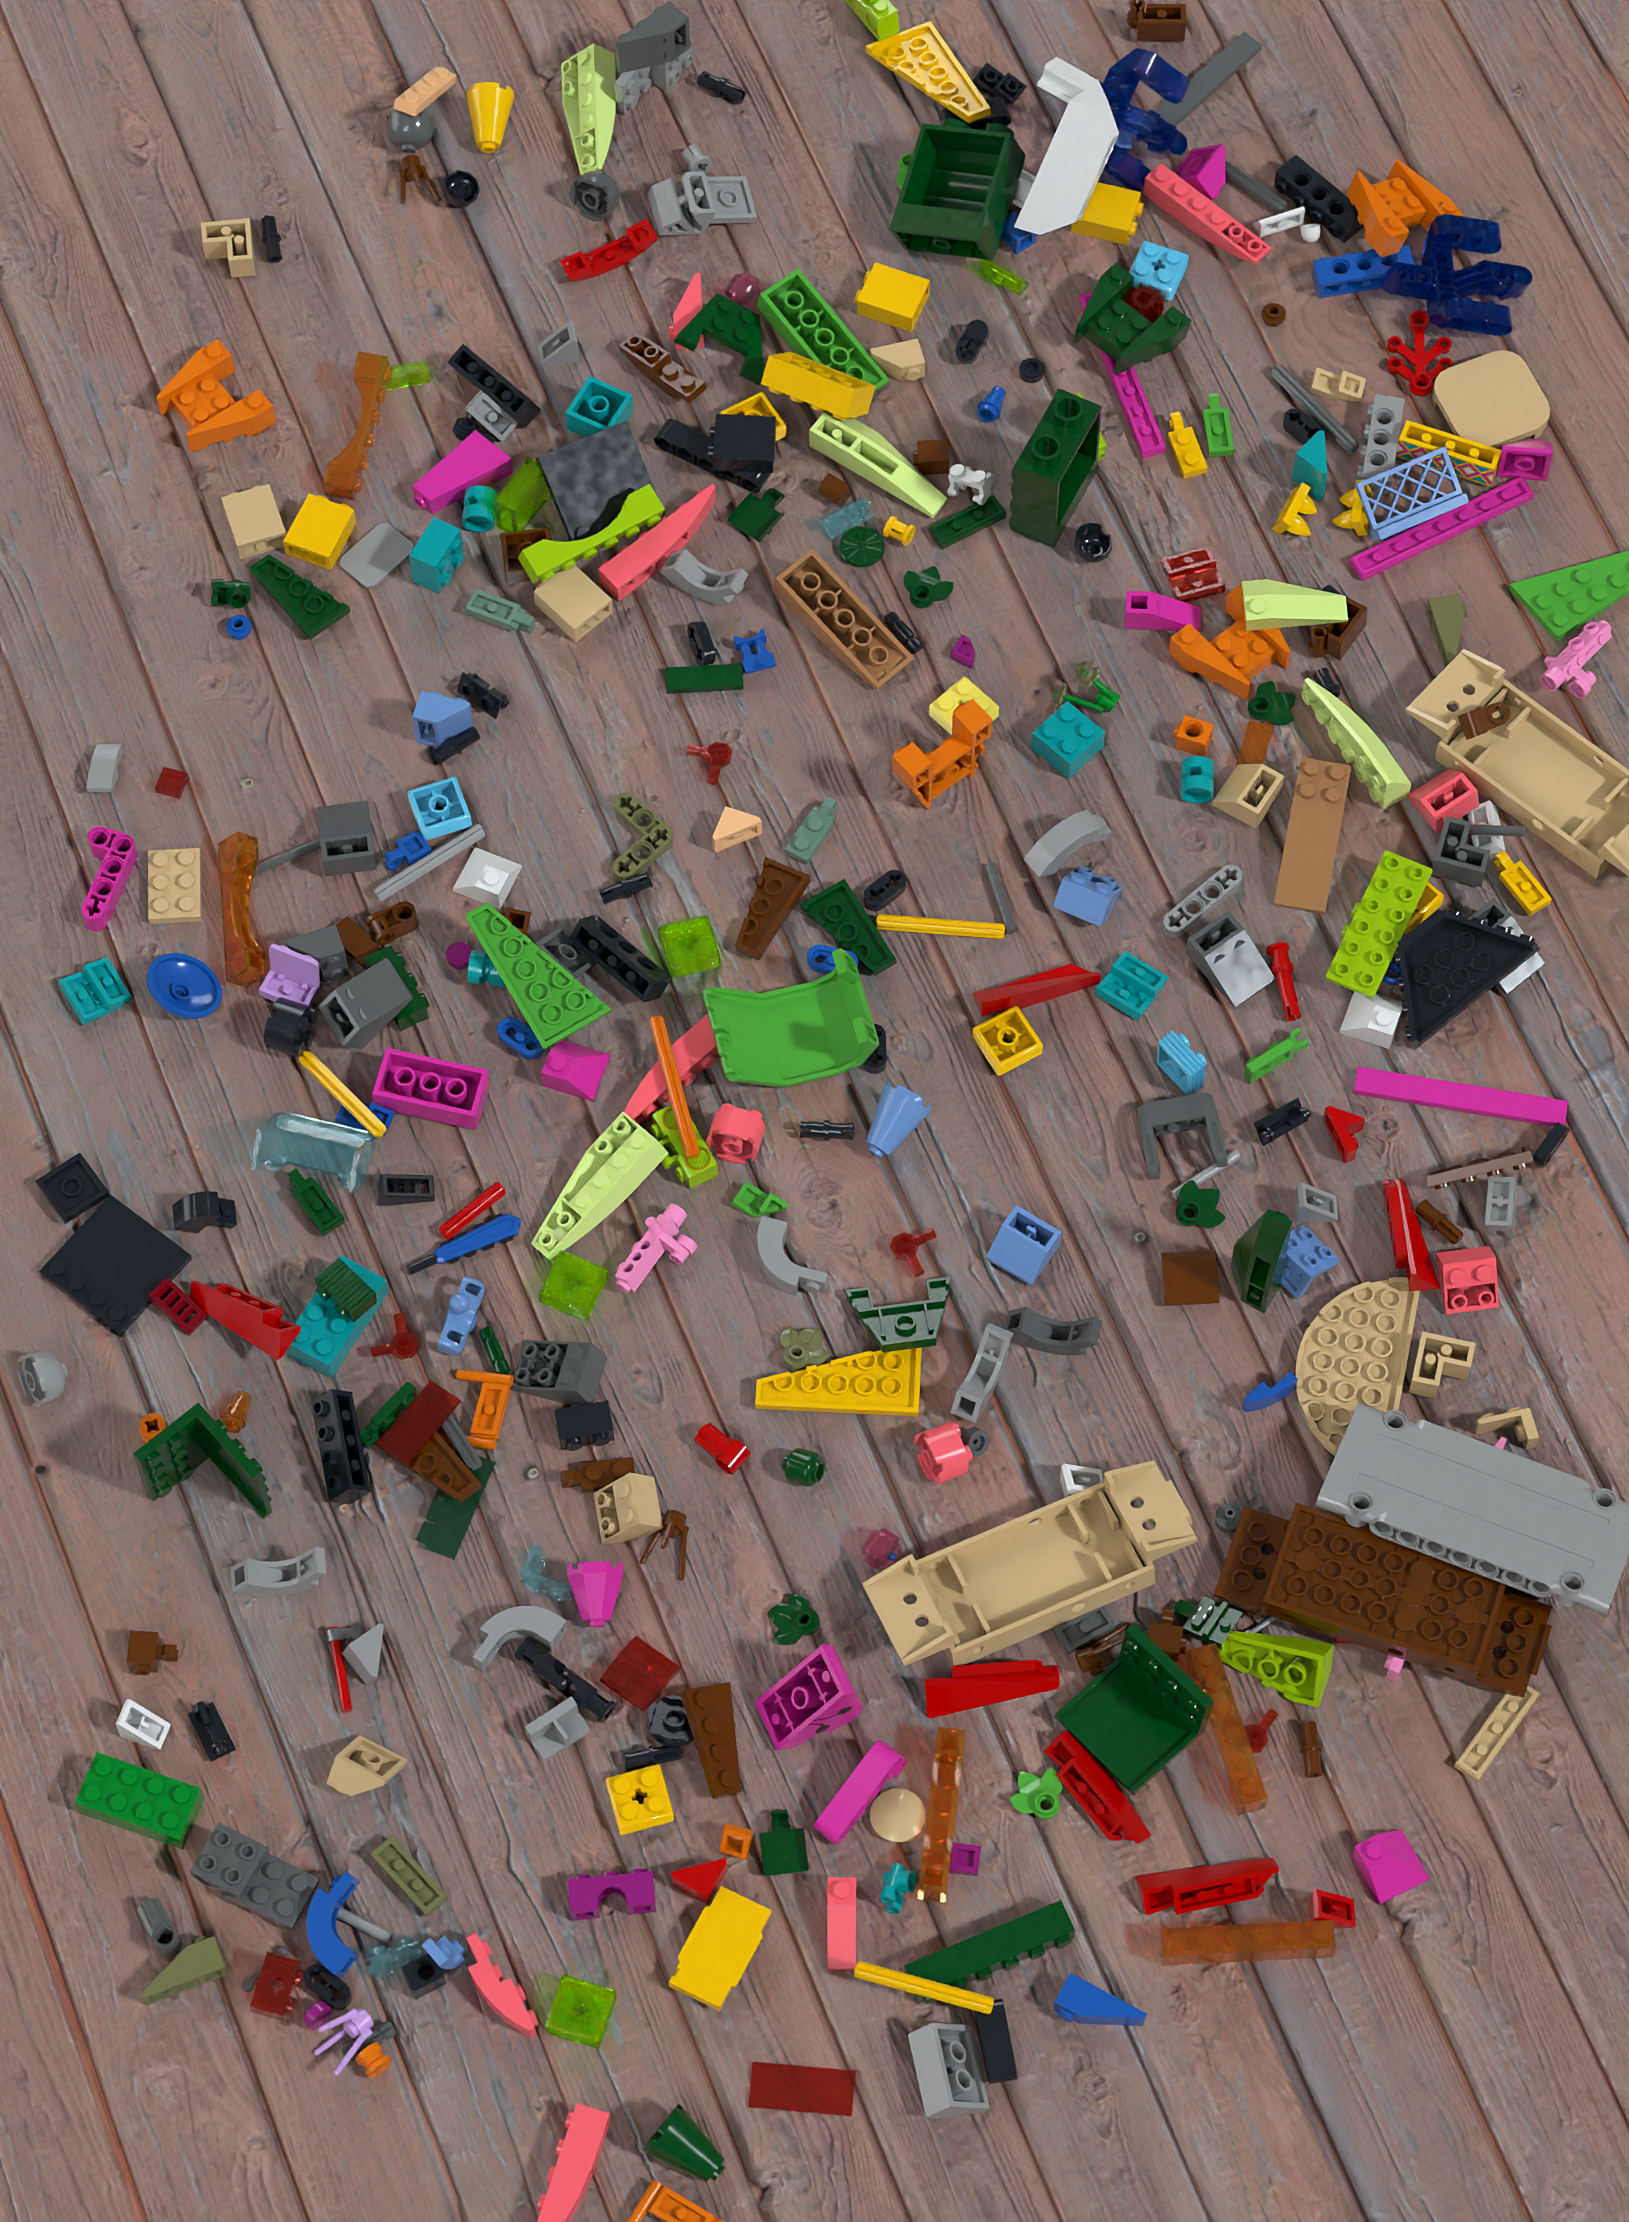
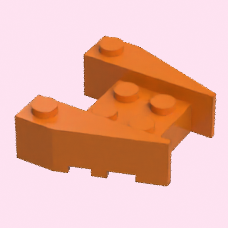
M1399 159L1395 161L1386 180L1371 185L1364 175L1357 171L1346 192L1352 206H1356L1359 213L1357 219L1360 224L1364 225L1366 240L1380 257L1400 251L1410 232L1407 228L1421 224L1430 236L1437 241L1453 236L1464 216L1448 196Z
M219 339L198 350L156 396L161 416L173 409L190 429V431L185 433L190 452L208 448V444L224 440L226 443L233 441V438L246 434L248 437L255 435L276 422L273 405L260 389L235 402L219 381L234 373L235 370L232 355Z
M1240 584L1228 593L1226 597L1225 611L1236 621L1233 625L1208 642L1189 623L1170 637L1169 654L1187 671L1193 674L1197 672L1205 676L1207 681L1213 684L1216 682L1228 688L1229 692L1246 700L1249 696V680L1276 660L1285 669L1288 668L1291 651L1279 628L1246 631L1242 584Z
M971 699L966 704L962 703L953 712L952 738H946L940 744V747L933 752L929 751L925 754L913 742L906 747L898 748L892 757V769L908 789L929 810L931 808V801L966 775L970 779L974 777L978 768L977 756L984 753L986 747L983 745V742L990 739L992 734L993 719L974 699Z

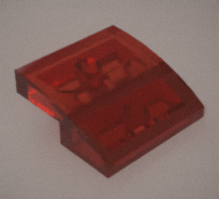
M1208 545L1160 558L1166 579L1176 600L1187 603L1225 592V583L1217 570L1216 559Z
M635 1636L600 1678V1682L639 1710L645 1712L660 1697L662 1689L678 1674L680 1666L638 1636Z

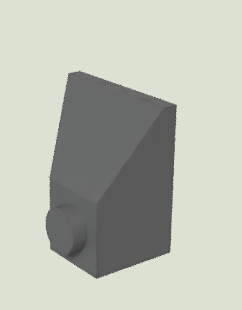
M561 925L535 945L545 951L577 979L597 963L568 940L571 934Z

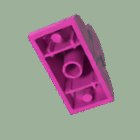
M829 1644L821 1645L755 1701V1705L777 1751L795 1747L808 1741L816 1734L830 1732L844 1726L858 1717L863 1711L859 1697L834 1646Z

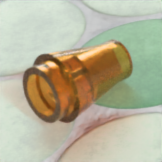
M238 1391L220 1415L221 1421L228 1431L232 1433L240 1432L246 1425L252 1397L244 1391Z

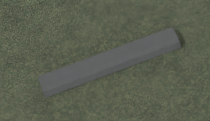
M1243 32L1150 115L1148 123L1165 136L1169 134L1262 49V45Z

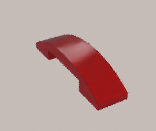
M643 220L625 229L626 235L585 255L582 251H579L560 260V264L570 282L585 280L607 273L646 251L658 240L648 220Z

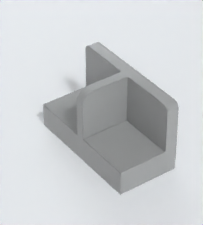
M571 1696L526 1725L525 1732L541 1758L547 1761L590 1733V1728L579 1714L578 1705Z

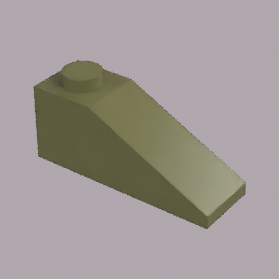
M1458 593L1428 599L1426 609L1444 668L1456 657L1464 617H1467L1466 605L1464 602H1460Z
M203 1936L195 1939L191 1945L187 1946L142 1992L146 2005L148 2006L227 1976L228 1973L215 1937Z

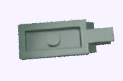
M479 589L474 590L464 608L465 614L508 630L517 631L519 629L532 633L535 627L534 617L526 615V611L521 609V605Z
M827 797L820 808L815 806L810 811L786 846L785 853L806 865L810 862L833 828V822L836 819V816L833 815L837 809L836 800Z

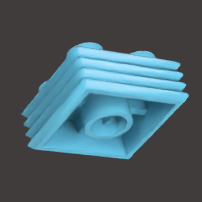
M1143 241L1129 271L1134 276L1131 288L1171 301L1188 266L1189 255Z
M456 777L444 779L407 792L409 804L425 841L472 826L471 815Z
M1171 1030L1170 1034H1166V1037L1162 1036V1040L1158 1039L1157 1064L1186 1096L1195 1094V1091L1203 1088L1207 1061L1200 1052L1194 1053L1189 1047L1188 1039L1182 1033L1178 1035L1175 1031Z

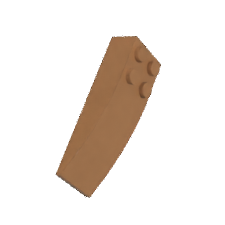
M813 548L775 578L771 590L834 655L876 690L914 660V657Z
M1301 757L1274 906L1325 915L1351 774V765Z

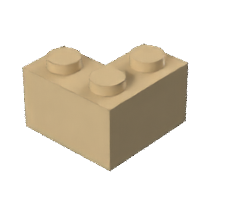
M250 218L201 223L205 260L228 258L231 278L256 275Z
M1422 1331L1409 1393L1436 1399L1441 1374L1467 1380L1476 1343Z

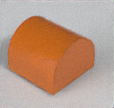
M726 1823L723 1829L719 1852L746 1860L752 1844L754 1830Z

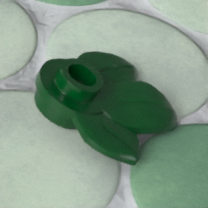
M935 566L926 569L920 575L908 570L903 579L904 587L910 593V602L913 606L922 609L928 608L934 601L945 600L952 593L954 587L953 582H941L939 572ZM924 596V597H926V598H925V599H920V598H918V597Z
M1273 681L1265 682L1258 686L1256 696L1249 701L1248 713L1254 719H1266L1273 725L1290 724L1294 718L1288 711L1293 707L1296 696L1291 693L1276 692ZM1262 707L1264 710H1263V711H1260V710H1257L1256 708Z
M1193 1180L1185 1183L1180 1189V1204L1175 1211L1178 1222L1187 1227L1198 1224L1204 1228H1213L1220 1225L1226 1218L1224 1214L1215 1209L1219 1202L1220 1190L1213 1188L1199 1190ZM1184 1211H1191L1193 1217H1186L1184 1215Z
M791 1594L788 1604L776 1605L767 1613L770 1621L779 1627L773 1639V1642L778 1645L795 1644L803 1635L809 1636L814 1634L820 1625L819 1615L810 1608L809 1600L800 1594ZM809 1618L808 1623L802 1624L804 1619Z

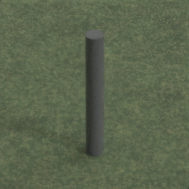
M1471 824L1469 835L1524 837L1526 834L1525 826Z
M317 838L247 868L250 877H253L321 848L320 840Z
M988 863L985 865V870L1003 924L1005 925L1006 934H1013L1016 932V928L995 864Z

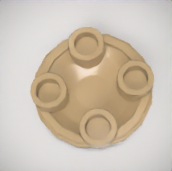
M892 1788L882 1792L874 1800L870 1808L872 1829L876 1835L890 1842H911L923 1828L926 1810L922 1801L915 1793L906 1789Z

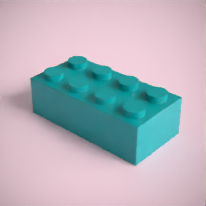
M342 1255L339 1258L375 1291L377 1303L353 1323L348 1317L345 1319L341 1318L334 1310L335 1305L330 1300L324 1301L315 1292L295 1322L296 1325L301 1326V1331L286 1351V1354L330 1378H333L389 1293L387 1279Z

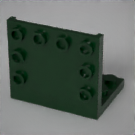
M199 1402L133 1453L146 1494L153 1502L158 1498L168 1495L175 1484L180 1480H187L193 1474L194 1469L210 1458L263 1519L272 1513L270 1506L272 1499L267 1493L269 1489L264 1483L266 1479L261 1473L263 1471L262 1466L255 1458L249 1459L244 1454L246 1450L237 1438L232 1440L226 1434L229 1431L220 1419L215 1421Z
M1134 1623L1126 1630L1119 1657L1056 1712L1055 1718L1134 1796L1205 1731L1214 1701Z

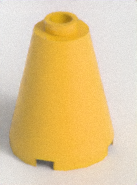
M495 82L473 84L471 90L469 88L466 90L476 146L484 153H494L495 150L500 148L514 101V90L509 86H506V89L499 88V83Z

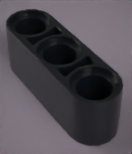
M1000 96L985 99L990 107L991 115L971 123L966 122L947 108L942 109L938 114L941 124L944 119L952 118L966 123L970 129L985 130L986 126L990 123L1001 124L1007 127L1012 119L1005 98Z
M995 1999L990 2014L974 2010L988 2084L1017 2080L1016 2064L1003 1999Z

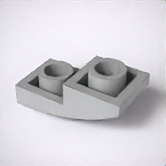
M121 744L96 745L88 774V792H113L119 777L117 766L123 754Z

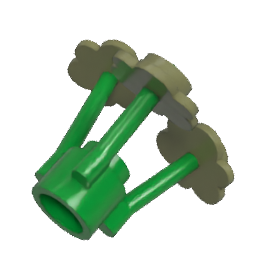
M1092 658L1088 662L1082 661L1080 664H1077V668L1074 671L1077 675L1073 681L1077 682L1081 678V685L1079 687L1081 691L1089 688L1092 684L1099 689L1094 697L1097 704L1065 694L1068 682H1065L1062 688L1058 687L1053 693V701L1057 702L1056 710L1060 708L1064 699L1092 708L1101 714L1104 709L1111 712L1118 702L1120 695L1098 679L1101 668L1099 666L1090 668L1094 662Z

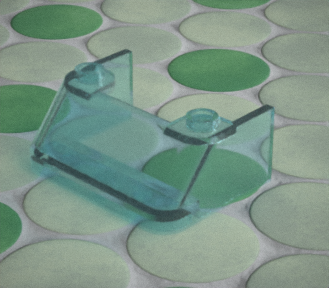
M277 1112L257 1128L250 1169L256 1170L264 1164L267 1169L280 1170L281 1167L291 1164L337 1175V1180L341 1182V1185L348 1188V1193L353 1194L364 1183L377 1137H374L368 1131L297 1114Z

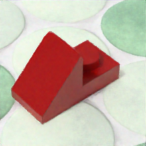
M1332 1106L1325 1107L1323 1120L1344 1162L1347 1163L1355 1160L1356 1151L1359 1146L1354 1133L1363 1130L1365 1119Z

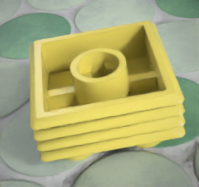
M964 676L929 705V715L952 735L953 712L958 705L966 704L971 699H974L993 721L999 716V706Z

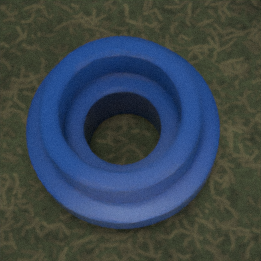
M243 615L233 616L226 623L227 633L236 640L245 639L252 629L250 620Z

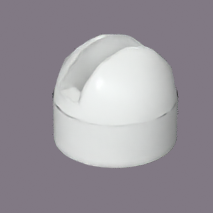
M1320 224L1300 226L1301 236L1305 241L1313 243L1320 237Z

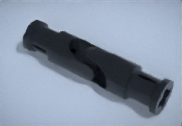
M527 1638L519 1646L514 1655L515 1659L518 1661L523 1660L533 1668L535 1674L548 1684L553 1685L567 1698L572 1696L580 1708L589 1710L598 1717L600 1723H604L613 1713L616 1707L614 1701L609 1702L598 1694V1689L574 1671L568 1669L549 1652L544 1653L533 1645V1640ZM571 1684L574 1685L575 1691L569 1688Z

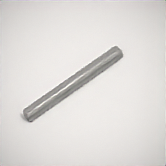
M479 824L473 825L374 887V895L379 901L388 898L485 836L483 828Z

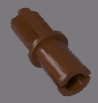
M1427 1199L1417 1206L1415 1213L1426 1220L1432 1226L1431 1229L1433 1231L1437 1230L1452 1244H1457L1462 1239L1463 1232L1447 1219V1214H1442Z
M1309 1720L1300 1724L1302 1742L1300 1753L1303 1754L1305 1777L1316 1778L1323 1775L1320 1760L1322 1747L1318 1742L1317 1724L1315 1721Z

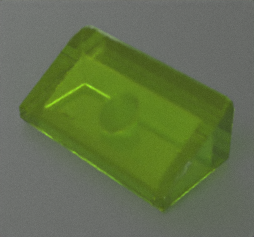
M984 259L980 261V274L1013 293L1021 296L1028 288L1029 282L996 263Z
M427 360L378 368L382 391L431 382Z

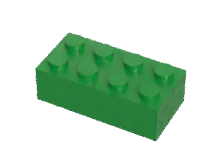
M96 1752L75 1800V1805L80 1814L183 1850L205 1798L199 1787Z

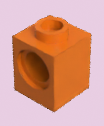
M1185 715L1182 723H1177L1173 732V738H1176L1175 749L1205 757L1213 736L1214 724ZM1188 734H1194L1196 737H1190Z

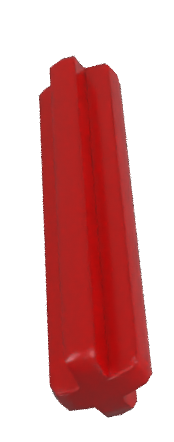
M499 1182L491 1185L439 1227L441 1236L446 1240L452 1238L506 1194L504 1187Z

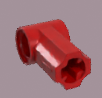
M710 1422L704 1425L694 1438V1442L714 1457L718 1466L730 1475H733L751 1456L750 1451L743 1443L737 1439L731 1440Z

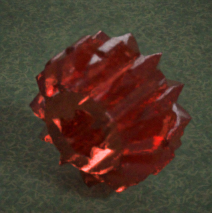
M1140 283L1138 289L1131 286L1129 293L1124 295L1123 301L1146 319L1156 322L1158 316H1162L1164 298L1160 296L1159 289L1152 290L1151 284L1148 287H1143Z

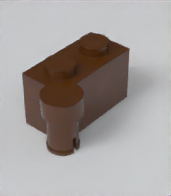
M1136 0L1130 1L1127 24L1129 27L1137 29V41H1185L1186 4H1147L1145 13L1146 3L1144 0H1139L1138 3H1136Z
M1346 597L1348 622L1328 623L1324 627H1313L1311 639L1308 642V652L1310 655L1321 658L1328 654L1341 660L1367 624V607Z

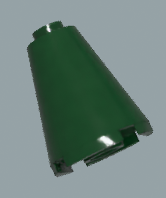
M680 2104L672 2110L669 2117L660 2125L643 2149L647 2154L704 2182H707L710 2178L715 2181L725 2169L721 2164L724 2160L722 2155Z

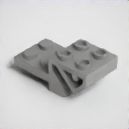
M689 28L690 48L674 61L625 72L620 75L615 82L617 113L625 116L630 109H634L639 97L643 92L646 93L649 90L651 83L665 91L672 84L677 83L683 69L689 67L693 61L691 28Z
M705 171L686 172L681 179L684 190L680 188V185L678 186L673 180L668 178L653 185L648 192L658 235H700L705 233L709 224L754 223L757 219L746 176L706 177Z

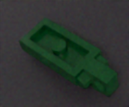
M297 1168L287 1174L289 1176L288 1180L293 1185V1188L290 1189L293 1198L323 1237L345 1223L343 1215L315 1179L311 1177L304 1179Z
M406 1382L360 1431L362 1445L368 1450L379 1440V1433L383 1429L389 1430L397 1421L396 1416L402 1410H409L415 1403L416 1388L410 1382Z

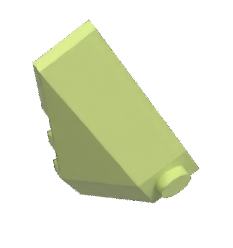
M1269 579L1241 581L1246 631L1348 622L1346 596Z

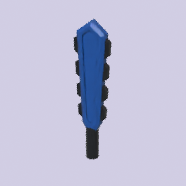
M508 1213L504 1215L498 1214L490 1218V1222L474 1226L471 1232L464 1231L458 1234L455 1240L442 1242L433 1254L407 1265L408 1270L413 1275L435 1264L459 1262L460 1257L465 1256L469 1258L476 1255L478 1250L487 1251L494 1248L496 1243L504 1244L510 1242L514 1236L518 1235L521 1219Z

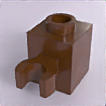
M1163 1607L1161 1624L1150 1622L1148 1637L1172 1661L1178 1663L1179 1653L1185 1654L1187 1638L1182 1637L1183 1627L1172 1626L1174 1609Z
M130 1631L127 1665L134 1674L145 1676L149 1675L150 1672L158 1673L159 1660L178 1661L179 1650H177V1645H161L158 1632Z

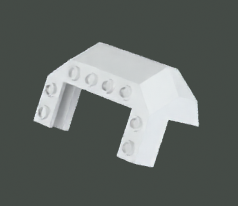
M1058 57L1045 64V70L1037 86L1064 100L1068 105L1037 176L1035 177L1022 169L1012 201L1013 204L1022 208L1014 227L1038 235L1075 223L1082 218L1119 135L1111 108L1099 80Z

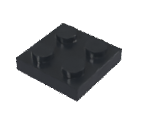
M81 1153L73 1156L35 1181L39 1190L64 1224H67L110 1196L107 1188Z

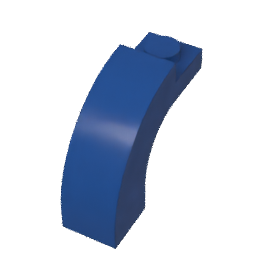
M347 1872L343 1876L340 1874L334 1879L330 1885L332 1890L329 1893L321 1888L316 1891L308 1909L306 1922L308 1940L315 1956L328 1970L340 1978L345 1975L359 1957L355 1951L341 1940L336 1925L340 1908L360 1883L359 1880Z

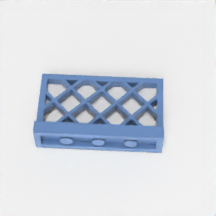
M1446 446L1355 483L1371 528L1369 533L1372 540H1382L1469 503L1466 493H1462ZM1441 454L1444 462L1441 471L1429 467L1433 457ZM1413 465L1423 468L1418 481L1407 476ZM1427 471L1439 475L1434 488L1423 484ZM1391 474L1401 477L1396 490L1385 486ZM1443 478L1451 481L1454 491L1445 494L1438 490ZM1405 480L1416 484L1412 497L1401 493ZM1372 483L1379 487L1374 500L1366 496L1363 486ZM1421 487L1432 492L1429 501L1426 503L1416 500ZM1383 489L1394 494L1390 506L1378 502ZM1399 496L1410 501L1405 512L1394 509ZM1376 506L1388 510L1385 519L1379 523H1376L1373 515Z

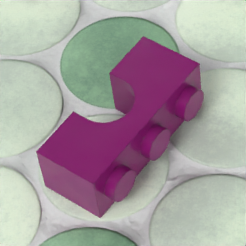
M642 1868L633 1869L627 1874L610 1871L603 1873L599 1877L581 1874L567 1880L572 1921L600 1918V1903L608 1895H619L624 1898L627 1903L628 1915L657 1912L653 1871H647Z

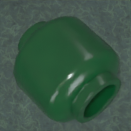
M796 1448L790 1455L785 1456L782 1469L785 1471L786 1479L789 1482L810 1487L816 1482L821 1481L825 1471V1464L818 1453Z

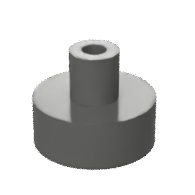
M972 1427L961 1435L964 1446L967 1445L970 1448L973 1456H981L987 1450L989 1445L987 1432Z
M1234 1504L1220 1506L1215 1515L1217 1528L1224 1533L1236 1532L1242 1514L1241 1509Z

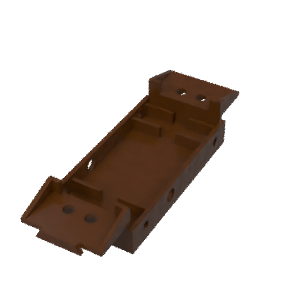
M1296 1503L1290 1521L1244 1506L1214 1593V1597L1260 1618L1266 1619L1268 1615L1469 1681L1468 1686L1522 1698H1524L1531 1674L1537 1676L1552 1628L1551 1625L1547 1624L1552 1608L1550 1605L1504 1591L1506 1584L1379 1537L1367 1525L1354 1527L1348 1524L1345 1518ZM1266 1544L1271 1545L1274 1548V1553L1272 1555H1264L1261 1552V1547ZM1262 1569L1266 1573V1577L1262 1580H1257L1253 1577V1571ZM1505 1622L1510 1623L1514 1628L1513 1632L1509 1634L1502 1632L1501 1624ZM1497 1647L1503 1648L1506 1656L1501 1659L1496 1658L1493 1655V1649Z

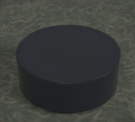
M1027 358L1021 362L1019 376L1023 381L1036 383L1043 378L1044 365L1040 360Z

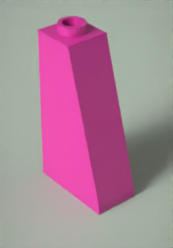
M475 430L413 485L414 501L421 509L425 508L433 514L463 499L467 488L477 485L487 487L510 475L513 472L511 458Z

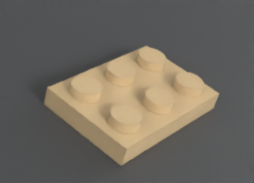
M200 848L148 851V920L150 924L202 921Z

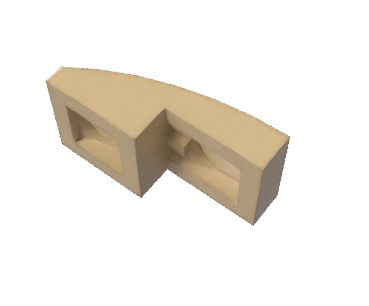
M1317 367L1313 374L1309 393L1336 400L1360 401L1366 378L1343 371L1341 375H1337Z

